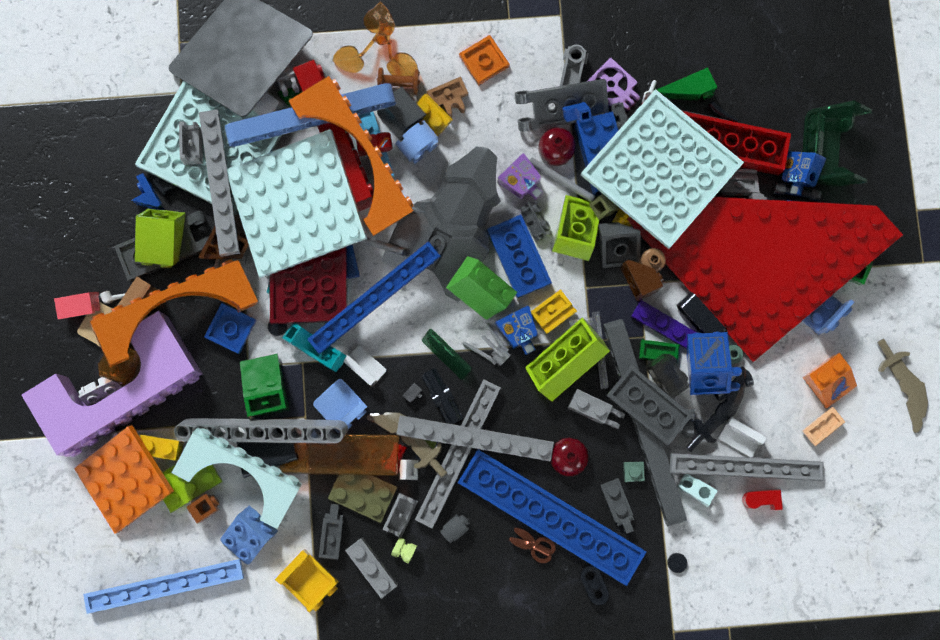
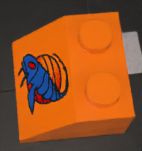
M840 353L832 355L802 377L825 408H828L857 387L852 368Z

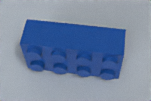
M613 112L592 116L591 121L582 123L576 120L575 131L585 168L618 132ZM590 183L594 196L597 197L603 194Z

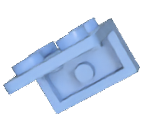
M342 379L335 381L313 402L314 407L326 420H341L347 424L348 429L352 426L351 421L355 418L359 420L367 412L365 410L367 405Z

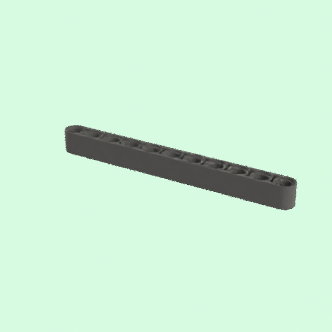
M618 319L603 324L604 333L619 380L631 365L639 371L623 320ZM631 417L665 524L669 527L687 521L673 474L670 473V464L662 441Z

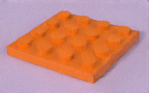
M133 425L126 427L74 468L114 534L122 531L174 492Z

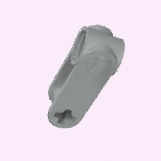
M572 45L571 47L568 46V49L565 48L563 56L565 64L560 86L580 83L583 65L587 64L589 53H586L587 50L581 45ZM578 54L580 59H573L571 55Z

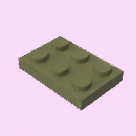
M344 463L328 499L382 523L398 487Z

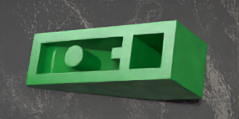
M707 67L661 87L657 91L667 99L699 100L703 98L706 100L714 95L717 85Z

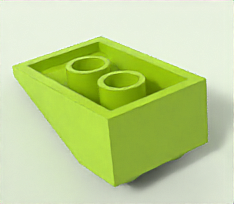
M568 195L565 196L553 244V252L589 261L595 246L599 219L589 205L590 201Z

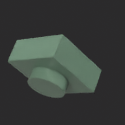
M623 462L624 482L645 481L644 462Z

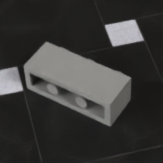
M363 537L345 550L380 598H383L398 586V583Z

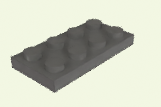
M632 365L606 395L667 446H669L693 416Z

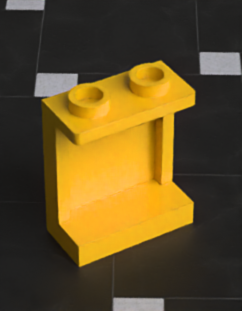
M306 549L302 550L275 579L280 585L283 584L307 608L309 613L312 610L316 612L324 604L322 599L326 595L330 597L338 589L335 585L339 582Z

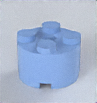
M422 120L421 125L417 123L402 135L404 140L402 142L398 140L395 145L409 162L413 161L416 164L423 158L424 152L427 150L431 152L438 146L439 137L425 120Z

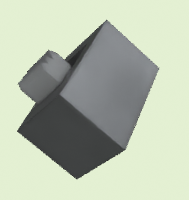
M414 383L403 394V397L412 403L416 397L420 398L422 396L420 394L422 389Z

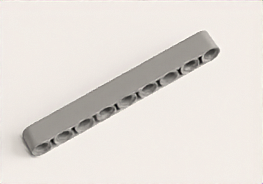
M187 418L174 428V436L180 441H189L192 433L197 428L201 429L202 427L210 431L211 435L223 438L228 442L339 443L348 432L347 424L341 420ZM220 427H222L226 433L222 432ZM239 427L242 428L245 433L240 432ZM257 428H261L264 434L260 433ZM276 428L281 429L283 434H280ZM295 428L300 429L302 434L297 433ZM314 428L319 429L321 434H317ZM333 429H338L340 435L336 434Z

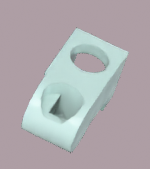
M684 474L677 486L680 490L707 507L718 491L689 474Z

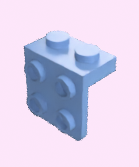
M250 505L236 516L220 538V541L247 565L255 559L264 545L278 532L276 528L261 521V515Z

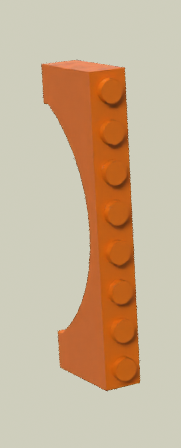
M328 76L290 99L289 103L300 120L303 118H314L335 124L350 133L364 148L373 170L374 194L368 216L363 221L374 236L413 212L412 207L414 204L408 196L404 197L401 192L404 190L398 179L394 181L391 176L393 173L388 163H383L381 151L377 146L373 147L370 142L372 140L371 135L367 129L363 131L359 125L362 121L357 113L353 114L349 109L351 104L346 96L342 97L338 90L341 88L335 79L331 80Z
M231 259L225 261L217 269L215 267L208 268L200 276L196 274L191 275L183 283L174 282L168 285L166 290L160 291L158 289L149 293L147 298L142 299L138 297L130 301V305L125 307L119 305L112 308V312L106 315L99 313L93 316L90 326L110 368L129 360V344L138 325L153 309L168 300L183 296H205L230 304L237 309L238 313L255 306L258 300L239 260L233 261Z

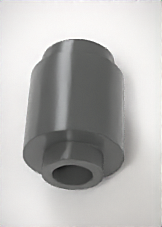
M456 514L443 526L440 532L451 543L452 541H457L469 530L468 525L470 522L464 515L459 516Z

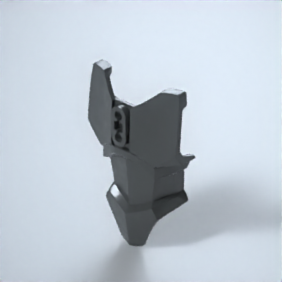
M476 146L460 160L448 166L443 174V183L434 196L430 199L417 201L412 207L413 212L400 219L388 243L405 248V255L402 256L385 250L382 261L392 267H397L429 241L441 257L427 269L435 273L446 296L457 302L461 301L446 287L467 256L478 259L483 263L486 256L490 253V239L486 230V224L493 207L501 202L496 188L497 156L488 148ZM437 239L441 240L439 247L435 245V240Z

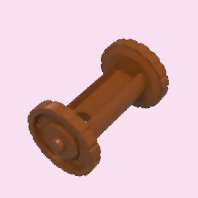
M379 67L377 85L389 83L396 87H413L414 95H418L420 84L419 70L415 69L413 76L384 75L383 68Z

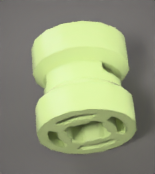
M399 537L391 555L394 557H399L400 555L403 561L409 564L417 545L413 543H407L406 545L405 539Z

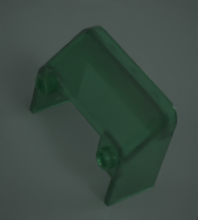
M854 100L814 108L807 112L804 122L802 152L817 153L826 158L816 184L846 186L867 183L866 178L849 171L845 167H838L840 134L849 131L853 127L855 116L871 113L872 109Z

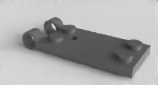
M605 79L533 91L523 90L515 92L516 104L532 102L534 118L525 117L518 119L519 131H530L575 123L576 120L565 121L562 107L583 102L591 109L592 116L609 113L607 81ZM549 104H555L554 109H549Z
M202 211L194 212L185 217L179 261L201 253L209 238L207 237L196 242L191 230V226H198L206 221ZM135 238L114 246L129 282L135 280L136 277L141 278L164 268L160 264L146 266L142 265L141 262H135Z

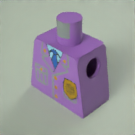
M524 153L498 177L497 183L520 199L529 194L537 200L543 194V191L537 186L541 181V176Z

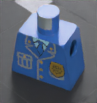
M788 151L782 180L792 185L791 195L801 197L803 187L816 186L826 161L825 157L817 153Z
M529 306L495 322L496 327L513 349L521 345L525 355L536 350L531 340L536 338L538 334Z

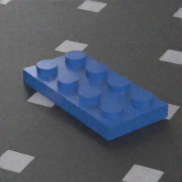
M522 215L487 229V233L509 283L517 291L515 295L517 299L552 284Z

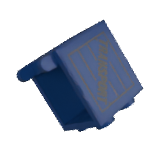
M728 333L687 334L686 358L690 395L730 393V391H738L740 384L738 382H731L732 376H740L742 369L740 367H732Z

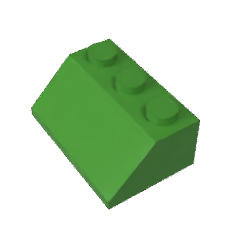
M469 256L464 260L446 287L486 320L506 309L517 294V291L480 260Z

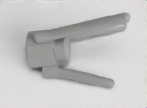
M490 324L486 326L499 346L496 347L485 335H482V339L494 350L491 353L493 357L463 342L464 346L488 359L494 365L498 363L501 366L511 355L507 352L509 349L504 346Z

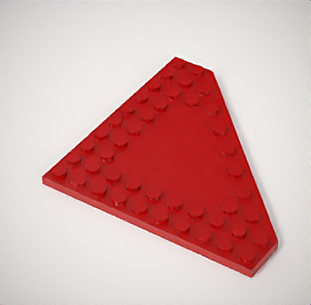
M714 197L669 249L630 216L626 219L633 228L640 230V236L651 248L659 249L663 252L666 259L665 264L724 325L728 335L752 362L757 360L903 235L877 206Z

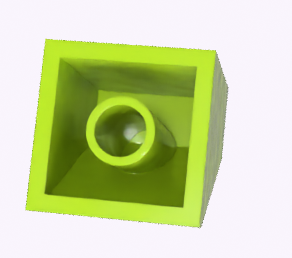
M148 208L137 215L135 262H141L142 265L146 266L160 264L164 268L174 266L179 261L186 213Z

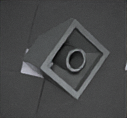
M618 222L598 224L603 268L622 266L627 260L639 263L640 230Z

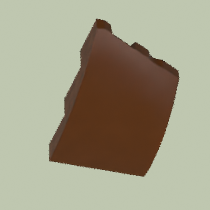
M234 214L240 254L223 257L219 255L216 227L214 226L198 258L242 259L249 244L239 215Z

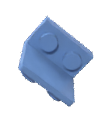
M832 295L802 321L816 334L820 335L824 332L827 334L840 324L838 320L843 316L846 317L853 308L851 306L854 301L851 299L842 304Z

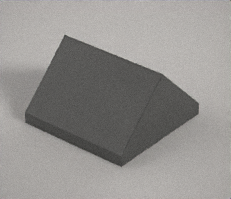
M400 87L393 92L396 104L392 107L378 110L377 114L399 140L402 141L404 139L402 135L419 123L426 116V113L406 90Z

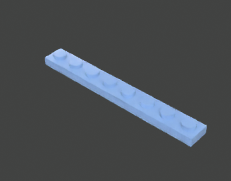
M241 559L86 593L83 594L86 613L89 614L244 579Z

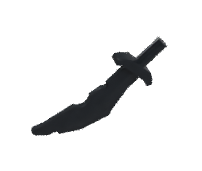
M740 367L742 374L736 376L733 382L740 384V389L726 393L725 401L719 403L715 413L703 424L701 420L695 419L694 428L698 434L686 446L690 452L703 439L707 442L715 443L716 439L711 434L721 424L736 414L744 397L746 385L744 382L746 378L745 367Z

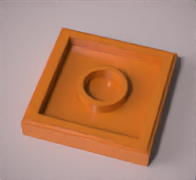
M491 35L459 53V57L478 85L510 67L509 62Z

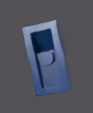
M144 173L136 176L139 181L137 186L142 194L132 199V201L139 206L165 210L148 177Z

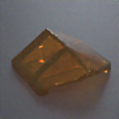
M129 348V360L111 368L105 356H103L98 363L99 376L122 385L126 384L135 374L140 361L138 353Z

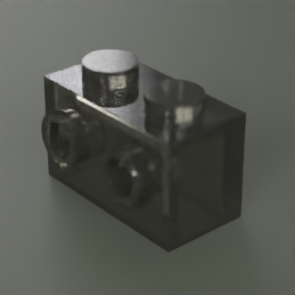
M662 354L646 365L645 368L655 384L673 399L689 388L688 377L677 366L678 361L673 355Z

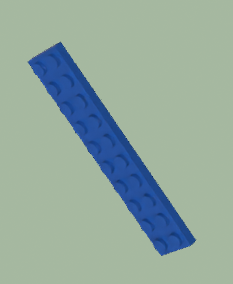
M480 450L476 451L458 481L460 485L626 586L646 553L640 547Z

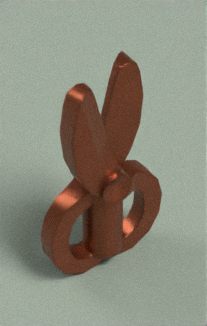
M514 528L515 533L522 539L510 537L509 541L523 549H531V555L537 562L547 563L551 560V554L556 550L552 540L540 537L535 541L525 530ZM545 541L551 545V549L539 543ZM535 550L547 557L545 559L536 556Z

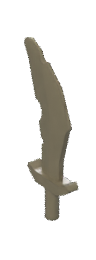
M883 338L877 343L887 359L881 362L878 371L884 372L889 367L895 378L899 380L898 384L901 392L906 393L908 396L906 406L912 422L913 432L918 433L923 425L922 419L926 417L928 407L925 383L921 382L901 359L910 356V352H897L893 354Z
M385 412L383 415L374 413L369 414L367 420L394 434L397 433L400 415H405ZM401 436V441L408 446H412L413 451L421 459L419 463L414 464L415 469L425 468L430 464L441 478L447 474V471L436 460L442 449L440 443H437L436 448L432 450L423 439Z

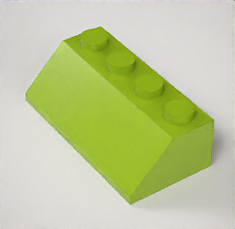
M582 317L525 368L538 391L553 401L609 353L610 350L602 338Z

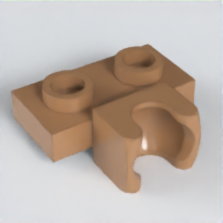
M461 76L427 91V94L440 107L443 106L444 111L451 118L452 108H458L461 113L465 112L466 109L461 98L468 96V91Z

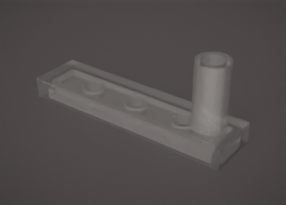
M599 311L592 312V317L584 319L602 338ZM580 319L569 320L570 328ZM604 356L597 362L601 390L609 389Z

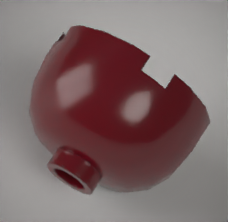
M555 127L547 130L539 140L538 151L540 157L547 164L561 166L571 160L575 153L576 144L574 137L569 131L564 128Z
M563 438L553 446L551 465L561 475L568 477L578 475L588 464V450L578 439Z

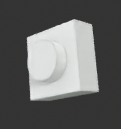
M400 460V479L418 480V469L414 468V464L418 463V460Z

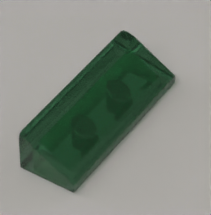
M433 329L427 331L422 338V342L463 380L472 371V367Z

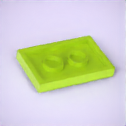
M213 464L198 471L190 482L172 473L174 465L162 472L174 490L163 501L170 513H173L223 481Z

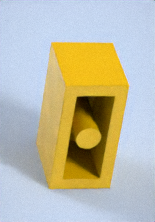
M140 435L141 440L152 457L179 460L184 442Z

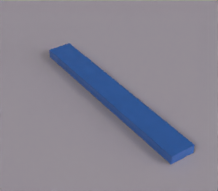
M428 241L307 340L318 354H321L441 256Z

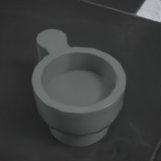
M685 408L693 416L678 434L694 438L695 409Z

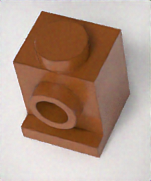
M205 494L186 508L198 524L220 510L218 508L220 502L215 495ZM206 503L210 506L208 511H205L203 508Z

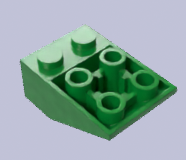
M278 353L241 361L240 369L247 417L255 418L289 410Z

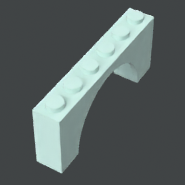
M197 428L192 433L172 473L190 482L198 471L212 464L228 463L243 468L256 479L263 493L264 507L260 520L277 529L302 483L296 477L282 473L279 468L265 464L261 458L248 455L244 449L240 447L235 448L227 440L211 435V432L207 429Z

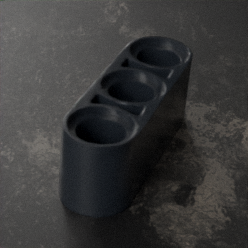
M690 292L676 304L679 311L699 333H728L724 325L694 293Z

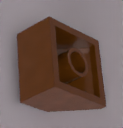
M631 260L625 261L620 268L637 302L657 293L663 287L662 283H664L661 274L657 273L654 268Z

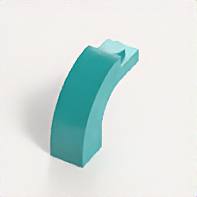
M292 323L282 339L327 368L337 372L343 365L347 355L332 346L318 354L307 340L313 334L301 326Z

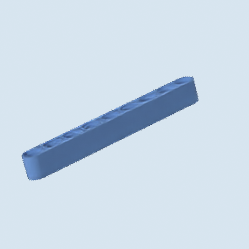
M389 83L341 94L342 97H347L351 104L349 109L353 114L357 113V115L385 109L396 104L392 85ZM291 107L225 125V131L229 146L236 147L330 122L314 118H303L300 120Z

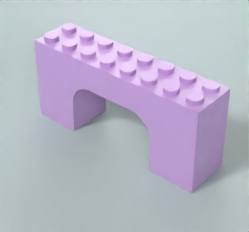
M157 311L141 321L131 339V343L141 360V369L138 376L132 382L98 403L87 406L78 397L79 394L69 377L54 374L22 394L23 399L56 455L71 456V458L79 455L82 452L81 449L87 445L88 447L95 445L99 442L98 439L100 437L113 434L118 426L129 424L133 421L132 418L134 416H141L147 413L150 406L163 403L166 400L165 397L171 393L175 395L183 390L182 387L188 383L191 385L200 379L199 376L202 375L201 370L168 316Z

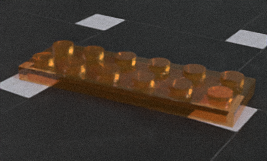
M345 435L339 443H295L299 459L280 465V470L284 474L397 476L399 436Z

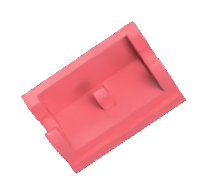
M99 292L54 298L57 318L64 319L100 311Z

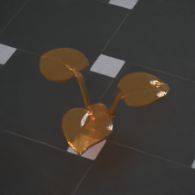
M382 2L369 10L364 17V25L371 33H376L361 53H358L357 48L354 46H343L333 56L335 65L346 72L356 73L362 70L364 66V61L361 57L376 42L379 45L388 44V54L391 61L387 63V69L391 75L413 76L415 69L418 70L417 63L411 55L399 52L394 57L392 56V40H390V37L394 32L395 23L389 10Z

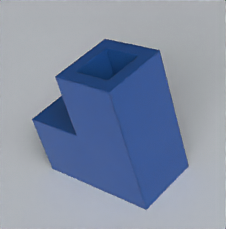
M585 102L562 107L566 122L578 119L582 123L592 120L591 109Z

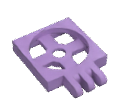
M612 58L588 80L594 81L599 78L605 79L607 83L609 81L614 82V87L607 85V93L614 92L618 96L617 98H608V108L610 109L612 104L623 102L624 110L628 112L630 107L626 102L633 107L635 105L634 100H640V96L632 90L638 82ZM613 68L617 73L613 77H608L603 71ZM623 77L627 80V89L625 91L618 86V82Z

